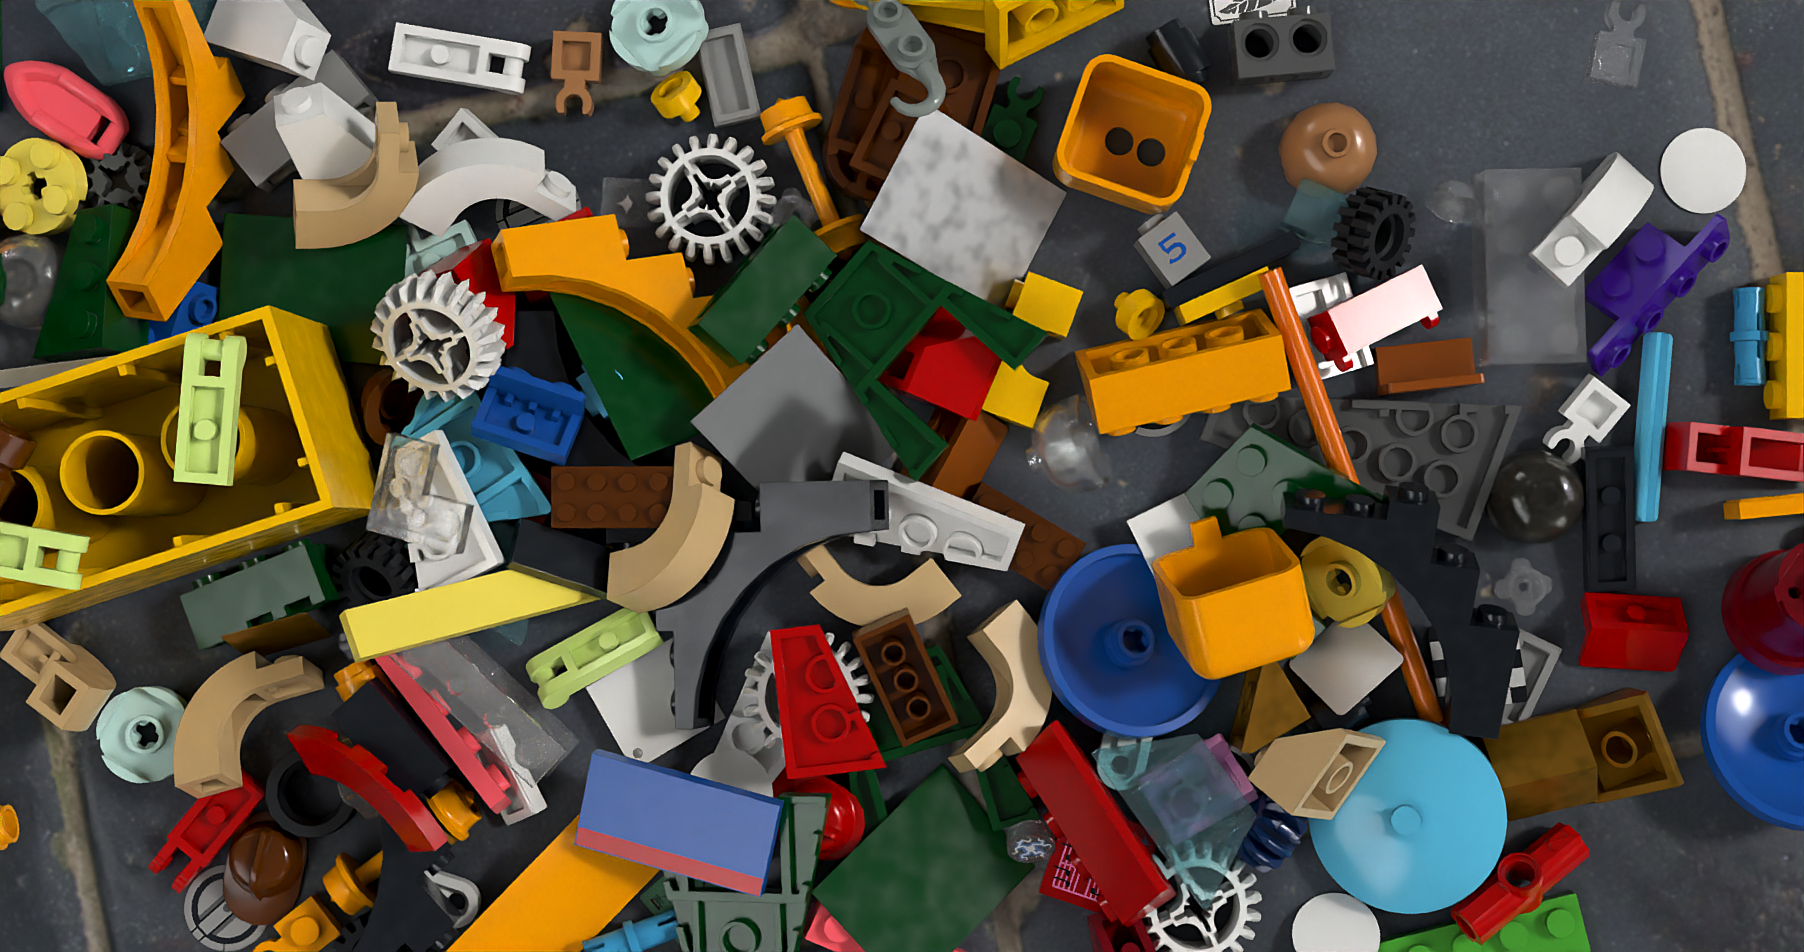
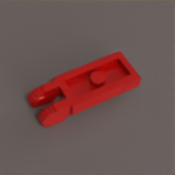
M242 767L243 786L199 798L166 837L169 840L148 865V869L154 874H158L170 865L180 849L192 860L177 874L171 885V888L178 894L190 885L203 868L211 864L265 799L266 787Z

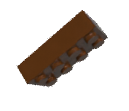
M674 466L551 467V528H659L669 510L672 499Z
M981 482L970 501L1025 524L1009 568L1047 591L1051 589L1059 576L1076 562L1086 545L1084 541Z
M908 607L852 632L853 641L903 748L959 723L956 712Z

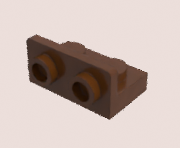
M891 78L849 166L854 171L884 184L918 117H909L899 113L891 105L890 101L893 97H898L904 103L917 104L926 99L928 93ZM943 101L937 110L952 118V112Z

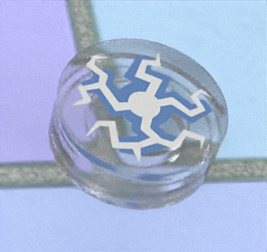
M1036 820L1022 821L1012 826L1006 833L1007 853L1018 862H1040L1052 856L1055 851L1054 834L1044 822Z

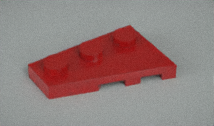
M814 624L770 630L787 780L887 768L821 625Z

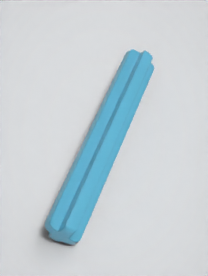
M1649 332L1643 336L1634 441L1635 521L1655 522L1658 519L1673 345L1672 335L1664 332Z

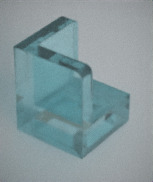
M1305 178L1300 182L1287 213L1281 217L1277 227L1287 232L1294 230L1296 236L1330 250L1333 248L1331 247V238L1337 237L1338 233L1332 230L1334 222L1340 223L1342 217L1337 213L1341 206L1348 207L1346 201L1348 196Z

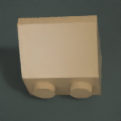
M1343 728L1276 738L1272 743L1264 746L1257 754L1254 761L1256 767L1247 779L1290 815L1332 820L1386 741L1380 736Z

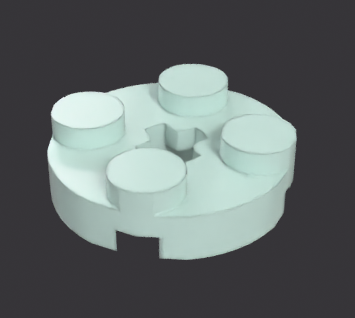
M615 0L611 10L613 21L612 32L609 30L615 51L633 68L648 72L657 77L666 76L671 71L677 70L689 62L699 50L709 31L708 23L704 16V9L699 0ZM667 15L668 21L665 24V30L660 34L648 35L647 33L652 28L648 21L653 16L662 19Z
M160 686L136 687L115 696L101 712L96 727L97 740L100 739V747L104 753L101 756L106 766L120 778L134 783L161 781L174 774L173 748L175 736L188 703L174 691ZM153 723L156 726L155 732L159 735L157 743L149 742L144 747L139 743L142 735L136 731L139 724L147 726Z

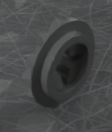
M125 142L120 144L113 156L106 153L103 160L88 158V164L85 168L88 182L86 199L92 207L115 204L141 213L150 182L153 159L141 148ZM127 168L128 172L125 175V179L135 191L132 193L128 190L116 188L111 192L110 188L113 182L108 178L109 175L106 173V170H114L121 173Z

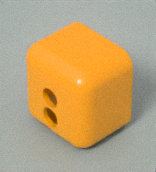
M1103 54L1093 58L1085 67L1053 157L1052 165L1055 176L1062 184L1146 214L1156 215L1157 213L1166 212L1182 195L1192 166L1197 159L1212 109L1209 94L1202 86L1116 55ZM1122 128L1131 134L1133 146L1127 154L1118 156L1112 154L1107 149L1105 138L1111 130ZM1154 139L1162 144L1165 155L1160 164L1146 166L1139 161L1137 148L1142 141Z
M1214 515L1189 523L1193 546L1164 554L1153 561L1152 569L1168 633L1192 670L1199 676L1210 680L1221 679L1305 652L1312 644L1315 628L1300 561L1274 530L1264 527L1251 528L1222 537L1217 518Z

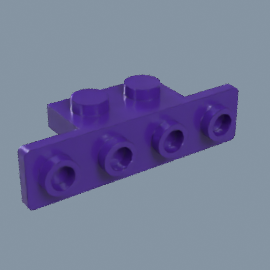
M1717 213L1686 247L1647 222L1582 291L1585 301L1616 321L1587 353L1593 372L1602 377L1611 367L1616 368L1621 365L1628 357L1631 345L1643 332H1651L1661 321L1666 307L1676 297L1681 298L1690 291L1696 281L1697 274L1708 262H1716L1725 253L1730 241L1727 219Z

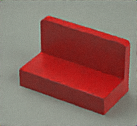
M1584 592L1580 608L1586 634L1578 655L1580 666L1672 672L1676 669L1689 635L1681 598Z

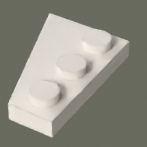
M434 430L394 452L402 510L408 514L412 543L408 544L410 563L415 562L419 588L415 589V593L477 578L506 562L443 430Z

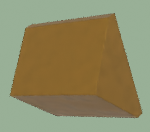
M1278 662L1245 672L1229 738V744L1241 752L1252 754L1311 718Z
M1625 687L1575 707L1598 766L1597 801L1595 804L1675 788L1684 784L1648 691Z
M1574 707L1520 721H1513V723L1505 725L1502 724L1498 739L1481 737L1484 754L1491 763L1502 787L1501 789L1506 801L1507 822L1597 801L1598 766L1577 710Z

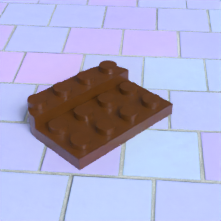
M918 20L935 45L938 71L943 77L946 86L944 102L952 112L951 119L980 137L1001 71L985 50V35L970 30ZM867 26L858 35L852 47L824 139L822 158L826 178L841 193L854 200L861 199L874 203L883 183L854 171L849 166V163L891 78L928 93L923 83L899 71L893 65Z

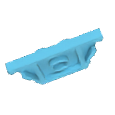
M476 390L464 399L456 395L454 399H450L446 403L439 393L429 400H426L425 394H423L415 408V415L412 421L404 427L394 445L396 451L434 430H443L487 523L551 515L550 500L516 450L471 436V424L482 401Z

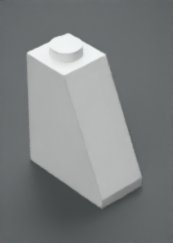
M217 0L204 37L207 43L236 57L314 81L331 34L302 0Z
M321 82L307 87H296L288 90L286 93L273 96L276 128L302 179H333L342 177L360 168L370 157L375 142V124Z

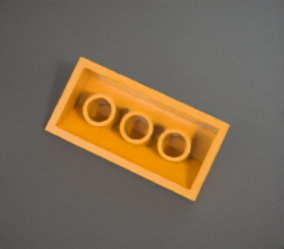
M1261 308L1228 315L1219 320L1215 318L1155 332L1142 340L1130 338L1074 351L1092 419L1100 434L1107 433L1111 436L1129 434L1136 429V426L1151 422L1159 425L1173 424L1182 420L1183 415L1198 411L1208 414L1220 413L1228 410L1232 403L1250 400L1251 402L1270 401L1275 399L1279 392L1291 390L1282 334Z

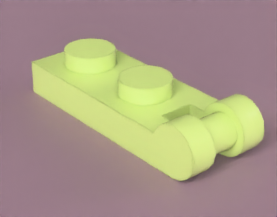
M190 332L186 337L173 478L175 482L233 486L242 370L247 355V342L244 336L227 335L224 340L209 339L207 333ZM208 360L221 361L220 377L205 376V365Z
M0 521V577L64 589L80 590L83 574L78 572L81 553H87L90 537ZM46 547L59 549L55 569L42 566Z
M624 607L534 656L527 662L526 670L531 681L538 683L540 687L537 694L543 707L554 709L565 704L571 694L663 645L664 641L659 631H656V625L649 611L639 614ZM566 666L568 671L556 677L558 669Z

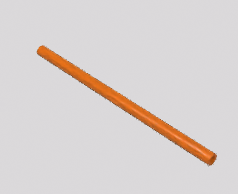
M1276 267L1258 274L1259 281L1275 325L1282 334L1286 355L1327 467L1330 469L1335 468L1349 476L1351 481L1360 485L1282 268ZM1396 585V591L1393 597L1388 600L1381 615L1392 646L1404 658L1400 668L1418 717L1440 723L1445 719Z

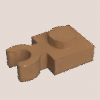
M553 31L551 79L553 82H565L564 88L559 91L555 100L556 110L560 116H566L567 103L574 97L583 100V115L585 117L592 116L594 101L587 91V84H601L604 41L602 33Z

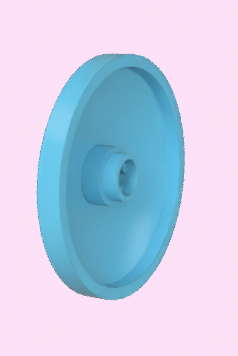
M1390 718L1371 723L1356 730L1357 732L1380 736L1386 743L1332 820L1309 818L1312 841L1325 869L1352 896L1368 905L1389 912L1402 914L1428 913L1446 908L1463 900L1474 892L1489 876L1499 859L1505 841L1507 829L1506 801L1491 763L1482 751L1465 736L1451 734L1448 732L1447 726L1426 719Z

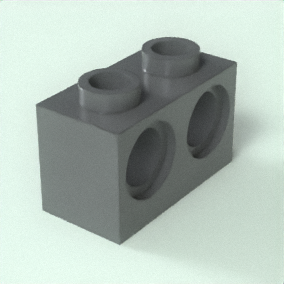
M1315 6L1291 8L1287 10V16L1268 17V11L1265 10L1244 12L1239 14V20H1233L1227 29L1232 87L1328 78L1336 69L1330 12L1316 13ZM1305 32L1312 36L1315 41V51L1312 53L1299 51L1293 43V34ZM1252 36L1263 39L1268 47L1267 56L1257 58L1250 55L1245 48V39Z

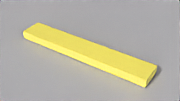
M509 569L347 609L339 617L354 661L358 663L600 600L601 598Z

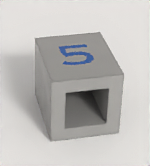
M1177 211L1166 219L1162 213H1157L1137 229L1142 237L1133 246L1166 290L1178 284L1211 258Z

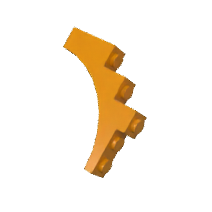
M132 0L144 30L153 69L156 100L155 149L150 182L139 220L123 255L106 279V282L125 317L166 322L223 246V241L207 210V206L235 169L225 147L220 143L221 139L218 131L246 95L229 57L213 56L188 0Z
M615 214L501 229L491 244L502 292L542 290L577 295L619 310L649 327L675 348L703 379L714 399L750 367L744 362L742 365L729 368L687 329L713 295L693 298L695 279L692 270L689 267H685L682 252L626 260L629 254L628 239L625 231L618 228Z

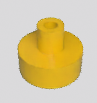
M680 71L664 79L654 89L651 95V102L664 118H673L680 115L684 122H690L700 113L695 103L701 95V87L690 72Z
M1139 289L1131 294L1123 292L1118 295L1114 302L1115 308L1118 309L1115 318L1116 325L1133 340H1142L1150 336L1158 328L1164 317L1165 306L1163 301L1147 289Z

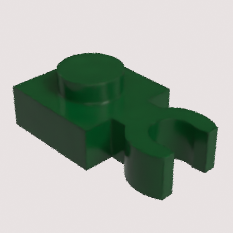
M1015 76L1010 81L1007 89L1008 108L994 103L980 137L1022 163L1039 123L1026 116L1028 112L1035 110L1040 105L1044 95V88L1038 86L1033 98L1022 100L1016 92L1021 78Z

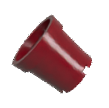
M1804 543L1797 545L1793 549L1771 551L1747 561L1730 577L1722 596V621L1731 643L1750 663L1774 674L1787 676L1804 674ZM1789 589H1793L1797 593L1796 599L1789 596Z

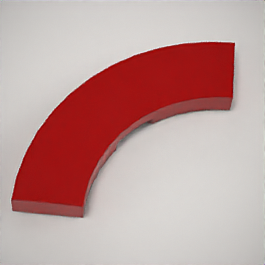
M298 725L286 734L311 775L331 778L361 796L389 823L410 852L436 851L448 841L440 825L413 791L408 789L406 792H403L385 776L388 767L362 746L355 745L353 748H349L336 740L338 738L337 732L314 725Z

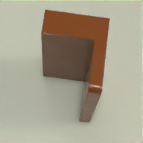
M1471 337L1372 349L1378 396L1467 387L1485 383L1484 373L1476 374Z
M936 408L927 425L949 443L950 446L921 477L919 482L970 502L1008 432V426L982 410L977 421L974 422ZM904 466L900 474L911 478V476L908 473V470Z

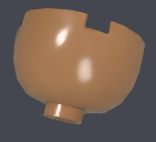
M1338 102L1317 103L1300 111L1284 129L1278 146L1281 165L1284 169L1283 173L1287 181L1301 194L1318 200L1338 198L1355 191L1371 174L1377 156L1376 135L1368 119L1355 108Z

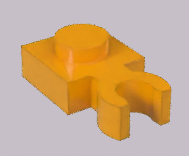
M315 893L273 925L280 934V939H267L257 945L253 952H265L267 950L273 952H319L341 935L340 931L343 928Z

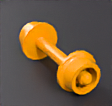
M798 96L787 100L778 98L775 105L760 114L765 134L761 137L763 145H773L787 141L823 226L813 233L837 254L834 259L839 258L848 261L852 252L858 250L866 243L863 231L859 230L865 218L863 214H856L840 219L804 133L821 123L822 116L820 113L812 111L805 96Z
M451 778L452 780L430 800L426 795L425 798L443 826L458 840L464 841L469 837L468 830L481 819L482 814L474 801V792L467 791L457 780ZM381 850L362 866L353 857L341 852L335 858L336 865L323 876V883L331 896V901L336 902L347 914L355 915L367 906L373 908L378 894V889L373 881L380 876L383 851Z

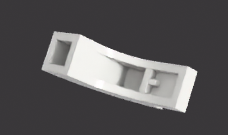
M506 138L470 139L437 151L418 166L419 176L415 192L399 217L442 238L464 209L482 200L501 198L522 203L558 221L576 212V186L572 185L562 174L546 171L544 150L534 145Z
M1618 152L1608 155L1576 190L1581 195L1578 200L1533 248L1528 256L1563 288L1569 287L1602 250L1608 249L1631 223L1649 199L1654 185Z

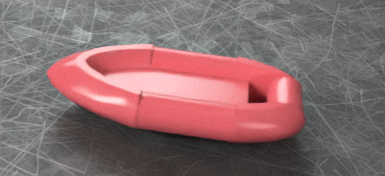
M34 60L15 62L5 67L4 80L8 95L22 117L30 125L66 149L72 150L76 155L97 160H103L106 153L113 156L130 129L128 118L117 102L68 68L50 62ZM107 119H109L111 123L96 144L92 141L102 129Z

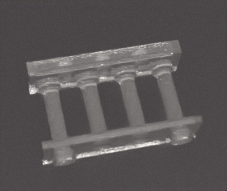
M466 634L388 655L531 788L543 776L549 777L582 741L548 709L544 708L533 695Z

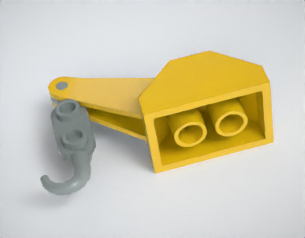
M851 0L857 8L867 10V27L893 65L899 71L923 83L928 91L927 98L917 104L904 103L898 97L891 99V105L899 113L909 117L930 115L939 109L946 94L943 77L938 71L935 45L918 20L985 33V50L1001 70L1124 8V0Z

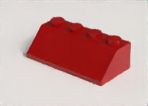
M1058 720L1050 724L1024 752H1021L1015 758L1022 768V771L1016 774L1030 798L1033 799L1039 795L1049 811L1043 814L1042 817L1055 837L1059 840L1066 836L1075 852L1069 856V859L1084 881L1091 877L1094 879L1102 892L1101 895L1096 897V900L1111 923L1119 919L1124 926L1129 927L1177 894L1071 732Z

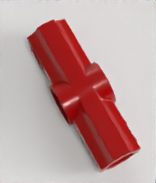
M1558 822L1523 852L1511 853L1505 856L1500 861L1496 874L1451 909L1452 918L1466 937L1472 942L1482 945L1519 914L1530 913L1536 910L1542 903L1544 893L1590 856L1589 848L1583 842L1580 834L1569 824L1564 825ZM1518 879L1531 882V884L1525 887H1515L1510 883Z

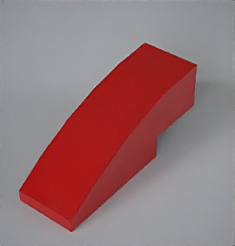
M1667 422L1663 470L1804 483V433L1698 422Z

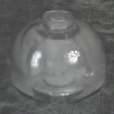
M32 234L11 236L0 242L2 264L7 277V285L4 291L5 303L0 306V319L8 325L31 331L42 329L66 247L57 240Z
M1079 394L1046 407L1036 417L1031 430L1032 445L1026 447V457L1034 474L1042 473L1051 486L1061 492L1072 494L1089 492L1109 485L1112 482L1109 452L1101 454L1100 443L1097 437L1104 436L1099 433L1092 419L1088 401L1083 396L1079 397Z

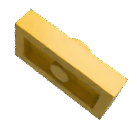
M1266 266L1177 306L1173 311L1180 326L1212 312H1215L1219 320L1244 309L1241 299L1263 290L1258 274L1268 271V267Z

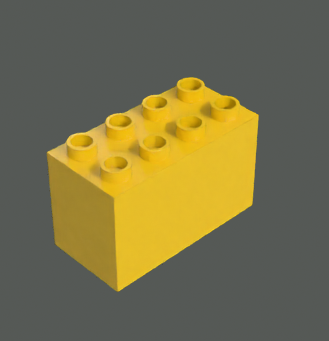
M267 305L1 392L0 419L33 437L38 444L24 469L13 470L11 473L15 480V485L0 510V521L89 536L90 540L87 553H81L78 572L83 574L80 590L64 589L0 577V632L19 630L386 510L387 507L329 327ZM190 332L207 333L209 339L224 340L227 335L244 336L247 342L246 361L242 370L233 486L173 481L184 347L186 337ZM208 360L205 365V376L220 377L221 361ZM45 548L43 567L56 568L59 549Z

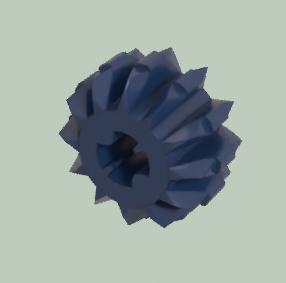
M1263 791L1257 793L1259 798L1247 804L1243 811L1236 815L1237 821L1230 828L1228 847L1236 853V857L1249 867L1266 873L1271 869L1279 868L1283 860L1290 858L1294 848L1301 844L1300 838L1307 831L1308 825L1306 822L1308 817L1290 815Z

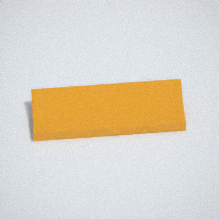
M579 814L446 952H581L584 949L582 941L593 939L660 869L574 845Z

